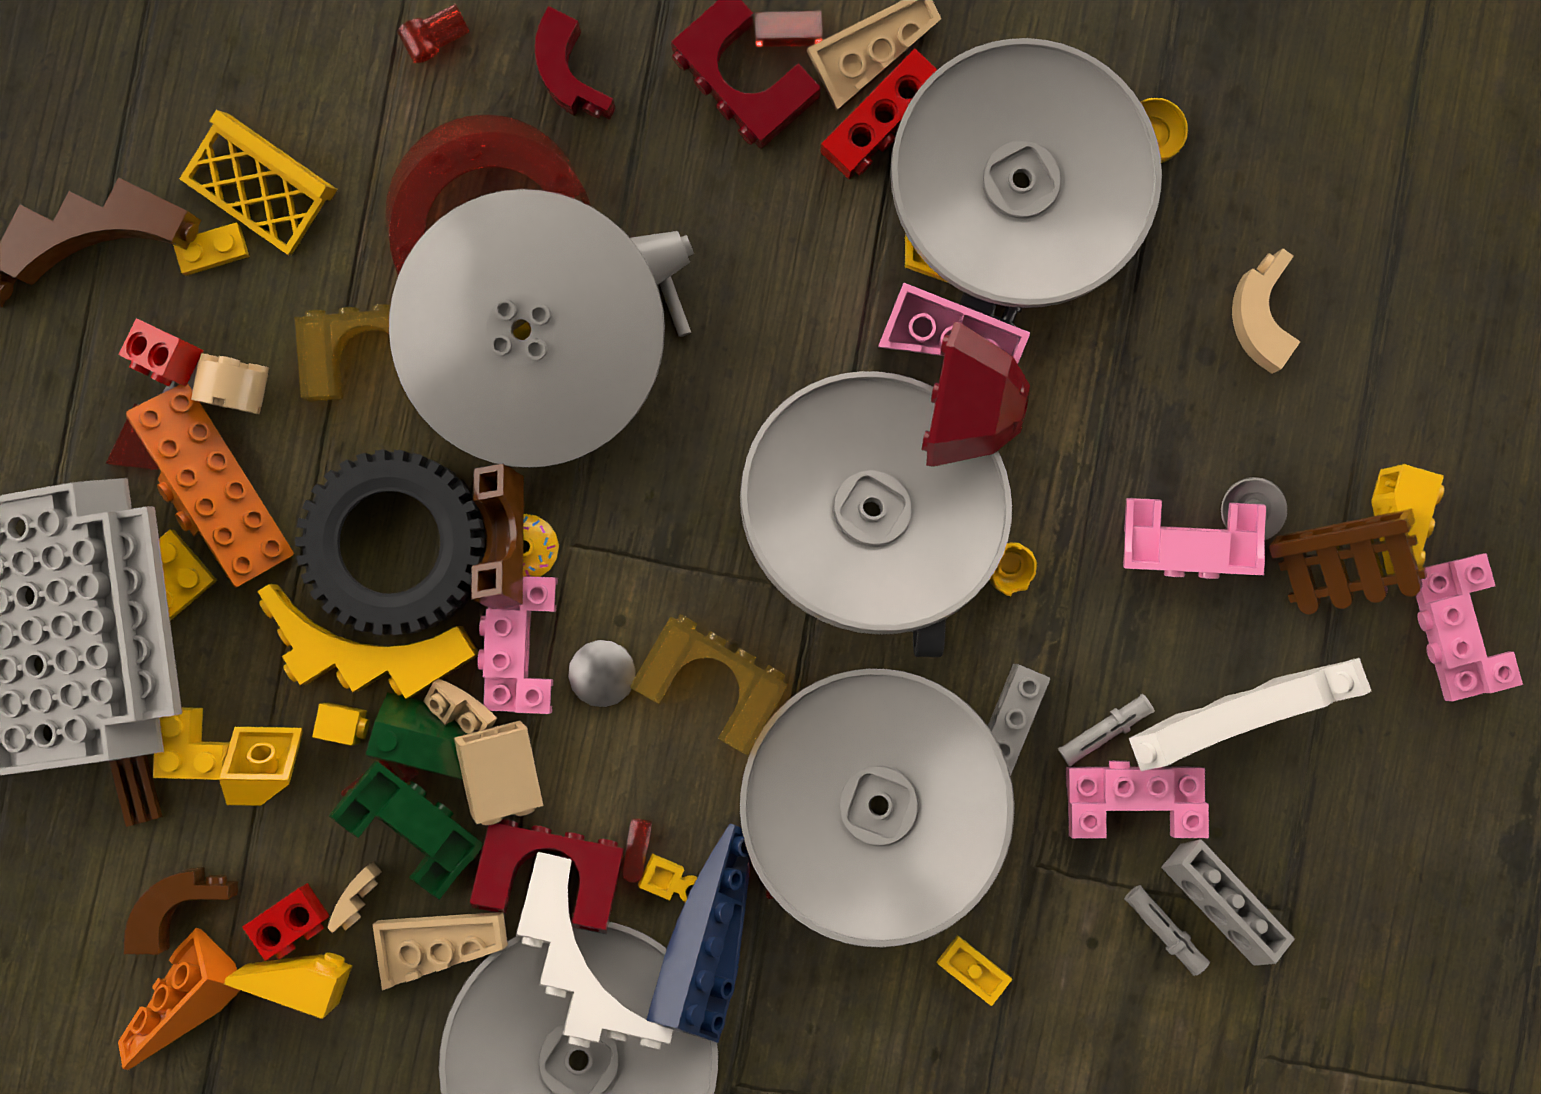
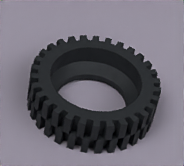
M375 450L373 455L368 453L356 455L357 460L354 462L348 459L339 464L341 470L338 472L330 470L324 475L328 481L324 485L316 484L311 492L316 494V497L313 501L305 500L302 509L308 511L306 519L298 518L297 527L304 529L303 537H295V547H302L303 555L296 556L298 566H305L307 573L301 576L305 584H312L314 588L310 592L315 600H322L325 604L321 608L328 614H336L338 616L337 620L344 625H353L356 630L373 632L372 634L379 635L422 632L421 630L431 629L438 626L440 621L453 617L455 615L454 611L457 608H463L469 602L466 598L472 592V566L479 564L486 552L485 540H487V534L483 525L484 519L473 501V494L468 490L470 487L463 480H460L456 476L457 474L441 464L422 455L411 454L402 450H394V452ZM382 492H401L421 501L434 516L440 533L439 555L429 575L415 587L392 594L370 590L357 582L347 570L340 551L341 530L351 510L367 497Z

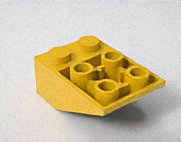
M1405 464L1381 469L1371 501L1374 516L1412 509L1416 522L1408 534L1409 536L1416 534L1418 543L1412 546L1418 569H1421L1426 557V553L1423 551L1426 538L1430 537L1435 526V519L1432 518L1434 509L1440 503L1444 494V486L1441 485L1444 476ZM1381 537L1379 538V540L1384 541L1385 538ZM1382 552L1387 575L1395 573L1389 552Z

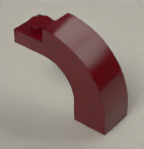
M548 6L539 23L535 38V59L547 91L561 108L575 116L580 105H582V110L588 115L597 119L602 115L610 120L616 109L613 98L580 82L569 70L571 51L582 32L578 20Z

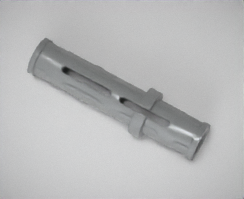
M1141 694L1121 709L1117 710V708L1111 710L1110 716L1064 746L1059 747L1058 751L1069 767H1071L1075 762L1121 732L1126 734L1131 731L1130 727L1149 714L1154 713L1155 710L1146 696Z
M1141 885L1134 887L1125 896L1124 900L1133 907L1147 925L1167 945L1166 950L1170 955L1175 954L1193 976L1199 975L1208 967L1210 961L1190 941L1191 936L1186 931L1182 932Z

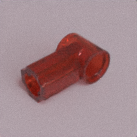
M454 4L426 19L415 18L407 21L399 27L397 33L412 62L422 63L433 58L439 52L440 47L470 33L459 9Z

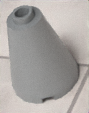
M678 231L630 238L647 261L657 285L690 263L688 256L694 254L687 235L680 237Z

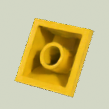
M234 727L219 777L227 805L261 806L289 785L303 734L302 728Z

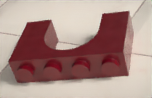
M718 0L671 41L674 53L671 57L682 71L688 69L696 77L693 81L705 96L711 94L718 102L716 107L725 119L729 121L733 118L740 126L738 132L749 145L755 143L762 149L820 98L821 87L799 63L765 91L743 93L730 87L719 72V61L723 52L754 24V13L742 0Z
M506 819L488 825L470 899L472 908L490 912H503L506 915L514 880L521 866L529 859L537 856L538 852L555 854L571 859V863L580 876V887L572 919L573 928L607 935L624 855L623 848H619L617 842L608 839H598V843L584 841L585 836L572 832H565L564 837L551 834V829L542 826H532L531 830L518 828L519 823Z

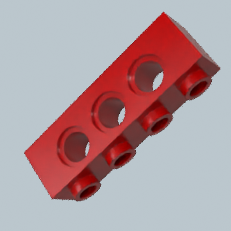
M914 49L823 141L820 152L848 179L855 173L859 176L862 175L872 164L873 161L870 158L878 149L884 152L895 140L893 134L898 130L902 117L912 100L901 97L898 91L903 87H909L916 94L919 88L937 69ZM879 111H887L892 115L893 120L888 123H882L877 120L875 114ZM857 134H863L868 137L870 143L867 146L859 147L853 143L852 138Z

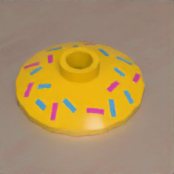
M524 514L523 541L525 540L530 544V549L528 552L523 553V576L541 577L550 571L557 560L559 550L557 535L545 520L538 516Z

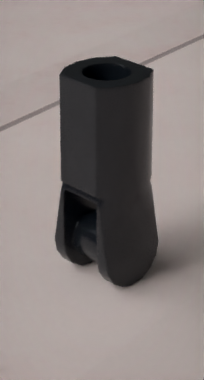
M965 292L959 305L1015 327L1014 320L1018 312H1022L1021 307L1000 305L1005 307L1002 317L999 318L993 315L996 305L999 304L981 300Z

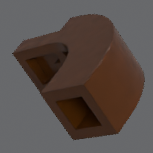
M196 867L180 871L155 883L138 899L129 915L124 935V954H160L169 949L171 918L176 908L183 901L191 899L228 900L238 894V881H227L226 875L206 876V881H204L205 867Z

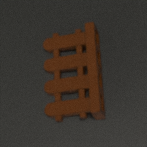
M1412 509L1278 535L1269 545L1272 559L1284 558L1278 564L1281 571L1287 570L1294 592H1290L1288 595L1290 603L1297 602L1301 612L1313 614L1320 607V598L1330 596L1331 602L1335 607L1344 609L1352 603L1354 599L1353 592L1364 590L1365 596L1369 601L1378 603L1386 597L1388 593L1387 585L1398 584L1401 593L1405 596H1416L1423 586L1422 579H1426L1428 575L1426 568L1418 569L1412 546L1418 543L1416 534L1410 536L1408 534L1416 522ZM1381 537L1385 538L1384 541L1374 542L1373 540ZM1350 544L1348 548L1340 549L1339 547L1340 545ZM1315 550H1316V552H1317V554H1312V555H1307V554H1306V552L1315 551ZM1378 552H1389L1395 573L1383 574ZM1354 557L1360 580H1349L1343 559ZM1310 565H1321L1327 586L1316 587Z

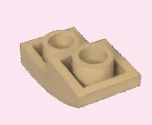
M441 679L433 681L423 701L444 725L456 720L462 730L468 734L492 728L497 719L490 710L470 694Z
M374 862L366 866L341 895L328 925V929L332 933L341 926L346 931L361 918L358 911L365 906V903L357 894L362 898L378 885L374 879L382 873Z

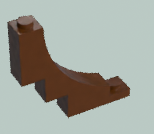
M119 177L103 207L69 191L54 221L19 205L0 241V307L2 308L5 301L12 295L13 286L17 279L33 285L58 262L94 244L123 238H143L170 243L187 250L189 244L197 237L199 224L202 220L190 212Z

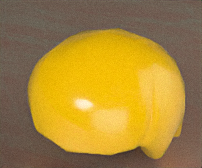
M1007 543L1004 554L989 579L992 586L1007 596H1012L1014 592L1026 591L1036 575L1037 561L1033 552L1020 543Z

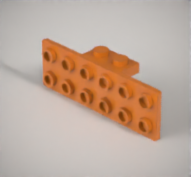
M180 384L128 410L126 417L161 471L158 477L159 484H157V488L166 502L171 501L178 511L175 514L178 523L184 531L190 530L193 536L201 534L228 579L237 588L290 558L294 552L201 403L191 400L192 389L189 384L187 386Z

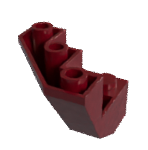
M954 322L950 335H944L940 354L944 355L940 381L934 384L931 396V403H935L930 431H925L922 442V451H927L926 466L931 467L996 453L1021 433L1028 409L1030 384L1014 357L962 323Z

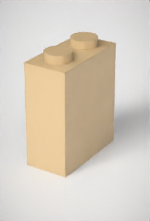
M521 721L454 738L470 814L476 824L492 825L500 822L504 816L511 814L516 816L528 815L534 812L535 808L543 806L528 730Z

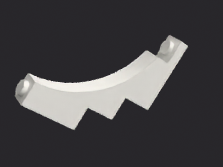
M1357 658L1273 678L1252 690L1227 695L1203 708L1175 714L1129 738L1141 771L1164 767L1238 734L1288 717L1326 707L1335 701L1365 695L1371 692V688L1360 659Z

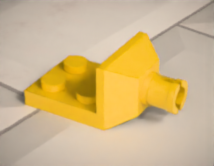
M170 529L159 538L169 618L171 621L212 586L217 579L176 531Z

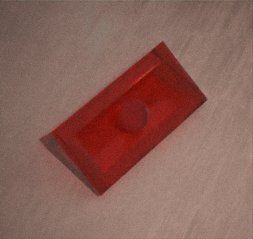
M821 11L755 12L756 47L812 46L821 42Z

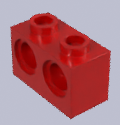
M136 318L119 355L131 361L129 368L147 376L150 371H153L150 378L170 387L172 381L187 386L204 350Z
M306 883L242 928L264 961L273 955H276L279 960L296 948L293 943L296 939L304 935L306 940L322 931L324 927L321 922L330 917V915L309 884ZM297 907H303L308 911L309 921L307 923L301 922L297 918ZM269 926L276 927L280 931L281 939L279 942L270 939L268 935Z

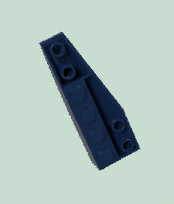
M729 824L711 852L680 913L664 956L646 1019L649 1022L719 1043L720 1035L725 1025V1017L734 992V984L738 972L751 865L742 828L734 824Z

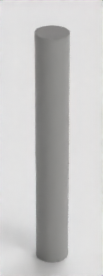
M670 276L660 283V287L678 336L683 337L690 334L691 330Z

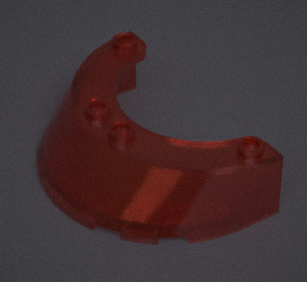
M467 116L449 121L431 130L419 139L405 154L392 177L387 194L386 229L397 274L399 275L406 258L415 244L424 235L427 217L437 196L450 182L470 171L490 167L510 169L526 175L547 192L561 194L570 198L580 196L584 204H590L584 187L568 157L552 139L540 130L520 120L505 116Z

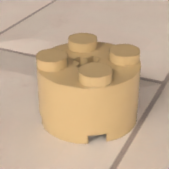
M201 353L191 400L260 414L269 367L251 363L245 364L237 359Z

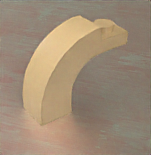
M1281 249L1274 255L1267 254L1258 266V271L1252 268L1242 276L1236 288L1232 305L1233 325L1240 344L1257 364L1271 374L1283 368L1300 343L1299 340L1277 325L1269 307L1271 290L1294 257L1285 249Z

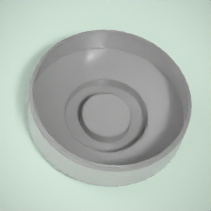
M1258 477L1245 478L1233 484L1226 492L1221 505L1222 520L1227 528L1229 503L1264 504L1266 506L1264 540L1277 534L1283 527L1287 517V503L1282 491L1271 481Z

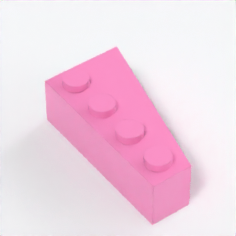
M903 283L878 348L944 356L940 354L944 335H950L954 322H959L1012 355L1018 364L1030 332Z

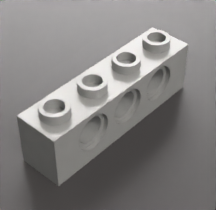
M1013 664L988 724V728L1002 750L1010 776L1050 681V677L1018 664Z
M1201 839L1180 844L1161 867L1254 966L1276 964L1295 940Z

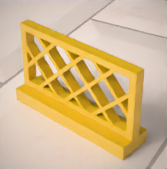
M216 110L210 119V122L213 123L212 127L181 175L180 180L284 253L292 255L326 200L331 201L338 189L230 114ZM219 135L228 140L230 155L215 157L213 144ZM236 146L244 152L237 153ZM251 156L255 159L258 173L242 176L239 158ZM232 160L235 178L220 181L216 163ZM210 165L213 183L201 185L193 179L200 166ZM263 165L271 171L264 172ZM278 175L283 180L285 192L269 196L266 177ZM259 179L262 197L247 200L243 182ZM236 183L240 202L229 204L224 201L221 186ZM291 185H293L298 190L292 191ZM214 188L215 194L208 189ZM305 194L314 200L307 213L296 215L293 196ZM286 198L290 216L274 219L271 200ZM264 202L267 221L256 223L251 220L248 205ZM237 207H241V208H242V213H241L239 210H237L236 208H237ZM291 221L293 235L286 244L278 238L275 224ZM263 226H269V231L264 229Z

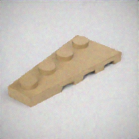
M902 0L807 49L836 111L941 20L933 0Z
M503 912L378 920L372 924L382 990L405 981L415 980L435 971L447 969L461 962L465 963L503 950L508 946Z

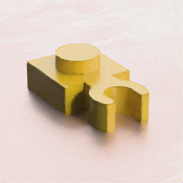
M652 854L638 885L639 888L667 900H670L673 893L676 892L686 902L689 896L686 893V889L694 885L698 877L693 875L682 877L684 872L683 866Z

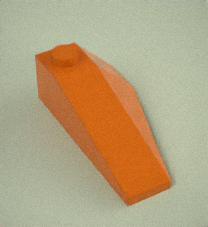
M195 928L177 947L169 959L173 965L164 979L157 978L152 986L155 992L147 1007H139L119 1039L118 1045L123 1069L129 1070L211 1018L220 1012L240 991L224 984L226 977L237 970L236 963L202 929Z

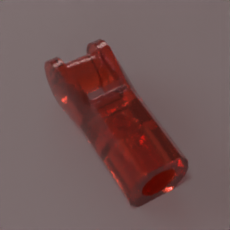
M631 818L623 865V876L629 882H637L642 878L652 821Z

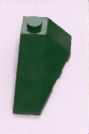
M387 692L374 722L365 755L371 759L463 780L454 738L467 735L468 733L464 732L455 721L444 725L423 701L414 698L405 699L402 695L398 696L397 694Z

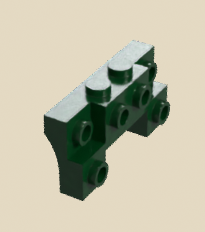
M374 761L353 789H349L328 817L357 838L361 836L375 817L426 855L409 878L433 897L440 900L461 871L476 857L484 844L451 819L454 813L438 801L433 805L424 797L427 792L413 781H410L407 785L378 761Z

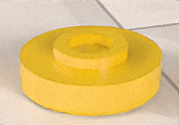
M1162 98L1143 100L1140 103L1152 123L1159 146L1161 163L1166 162L1180 151L1186 141L1188 134L1186 118L1181 109L1169 100Z

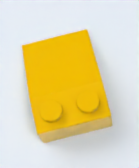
M334 953L249 963L227 976L224 984L323 1019L340 1003L353 965L345 963L344 957Z

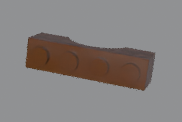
M504 463L474 469L473 501L484 519L487 546L482 561L472 566L471 599L491 609L523 605L524 476L509 466L504 465Z

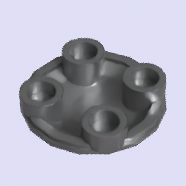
M597 640L585 644L575 653L570 662L568 677L572 690L580 700L591 706L607 707L619 703L629 695L634 685L636 670L632 657L623 646L612 641Z

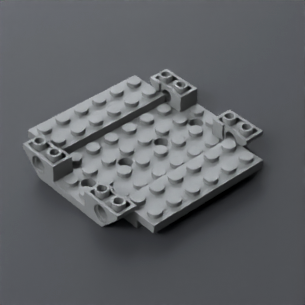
M127 478L72 482L0 495V775L164 752L159 717L182 714L155 507L132 509ZM20 519L24 521L26 526L25 533L22 536H19L16 529ZM29 587L34 591L35 595L31 605L27 603L25 593ZM37 656L41 657L44 664L40 674L34 667V661ZM46 725L51 728L53 733L50 742H47L43 736V729Z

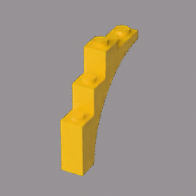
M268 584L257 591L262 598L259 601L262 610L269 618L274 617L280 627L277 629L279 637L286 646L289 647L291 645L293 648L282 656L286 662L283 667L288 677L293 682L297 681L299 685L309 684L337 666L339 670L336 672L338 680L344 688H350L352 692L360 691L382 676L390 673L391 678L388 681L392 689L398 696L403 694L405 699L431 686L433 681L442 679L477 657L479 653L463 626H456L432 639L410 645L385 647L361 644L337 636L314 623L293 605L279 585Z

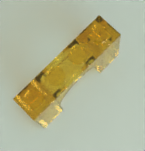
M391 305L372 306V311L359 312V308L345 307L338 309V314H326L324 310L306 311L303 317H295L302 399L309 402L343 399L340 358L345 345L355 335L364 331L378 330L389 334Z
M680 614L678 619L670 616L631 683L630 688L660 704L676 675L685 664L698 658H713L723 662L734 672L738 680L740 692L738 703L718 739L748 755L788 686V683L783 681L785 674L770 665L765 670L755 665L756 657L741 648H738L735 653L724 647L727 640L709 631L707 636L695 630L698 624L686 616Z

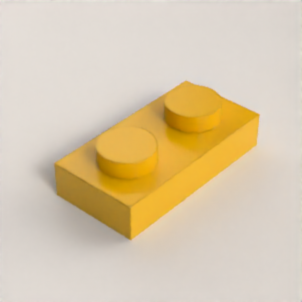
M237 222L199 233L195 240L189 244L187 250L173 245L181 273L185 276L250 257L241 226Z
M958 935L937 961L938 965L990 1006L996 1002L1013 980L1007 973Z

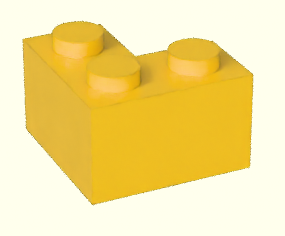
M181 707L182 714L159 717L164 752L154 753L153 778L219 780L230 742H202L203 708Z

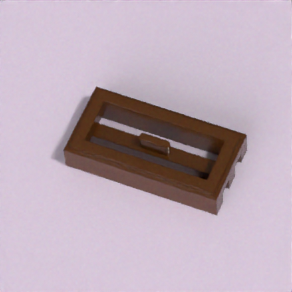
M147 754L109 761L126 827L163 817ZM135 761L138 763L150 809L149 814H146L140 785L133 765ZM122 765H124V767H125V771H126L127 779H128V782H129V786H130V790H131V794H132L134 806H135V809H136L137 817H135V813H134V809H133V805H132V801H131V798H130V794H129V790H128V786H127V782H126V778H125V774H124Z

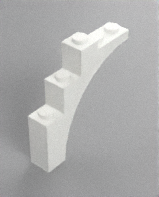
M538 852L516 936L523 938L521 944L531 947L542 948L543 943L549 944L539 985L546 987V994L565 998L566 992L573 993L563 1035L570 1036L569 1044L589 1048L590 1041L599 1042L602 1029L607 1030V1038L626 1042L628 1035L641 1038L640 1045L660 1049L661 1043L670 1044L673 1029L649 1022L623 1007L601 986L589 970L575 942L569 918L567 886L571 859Z

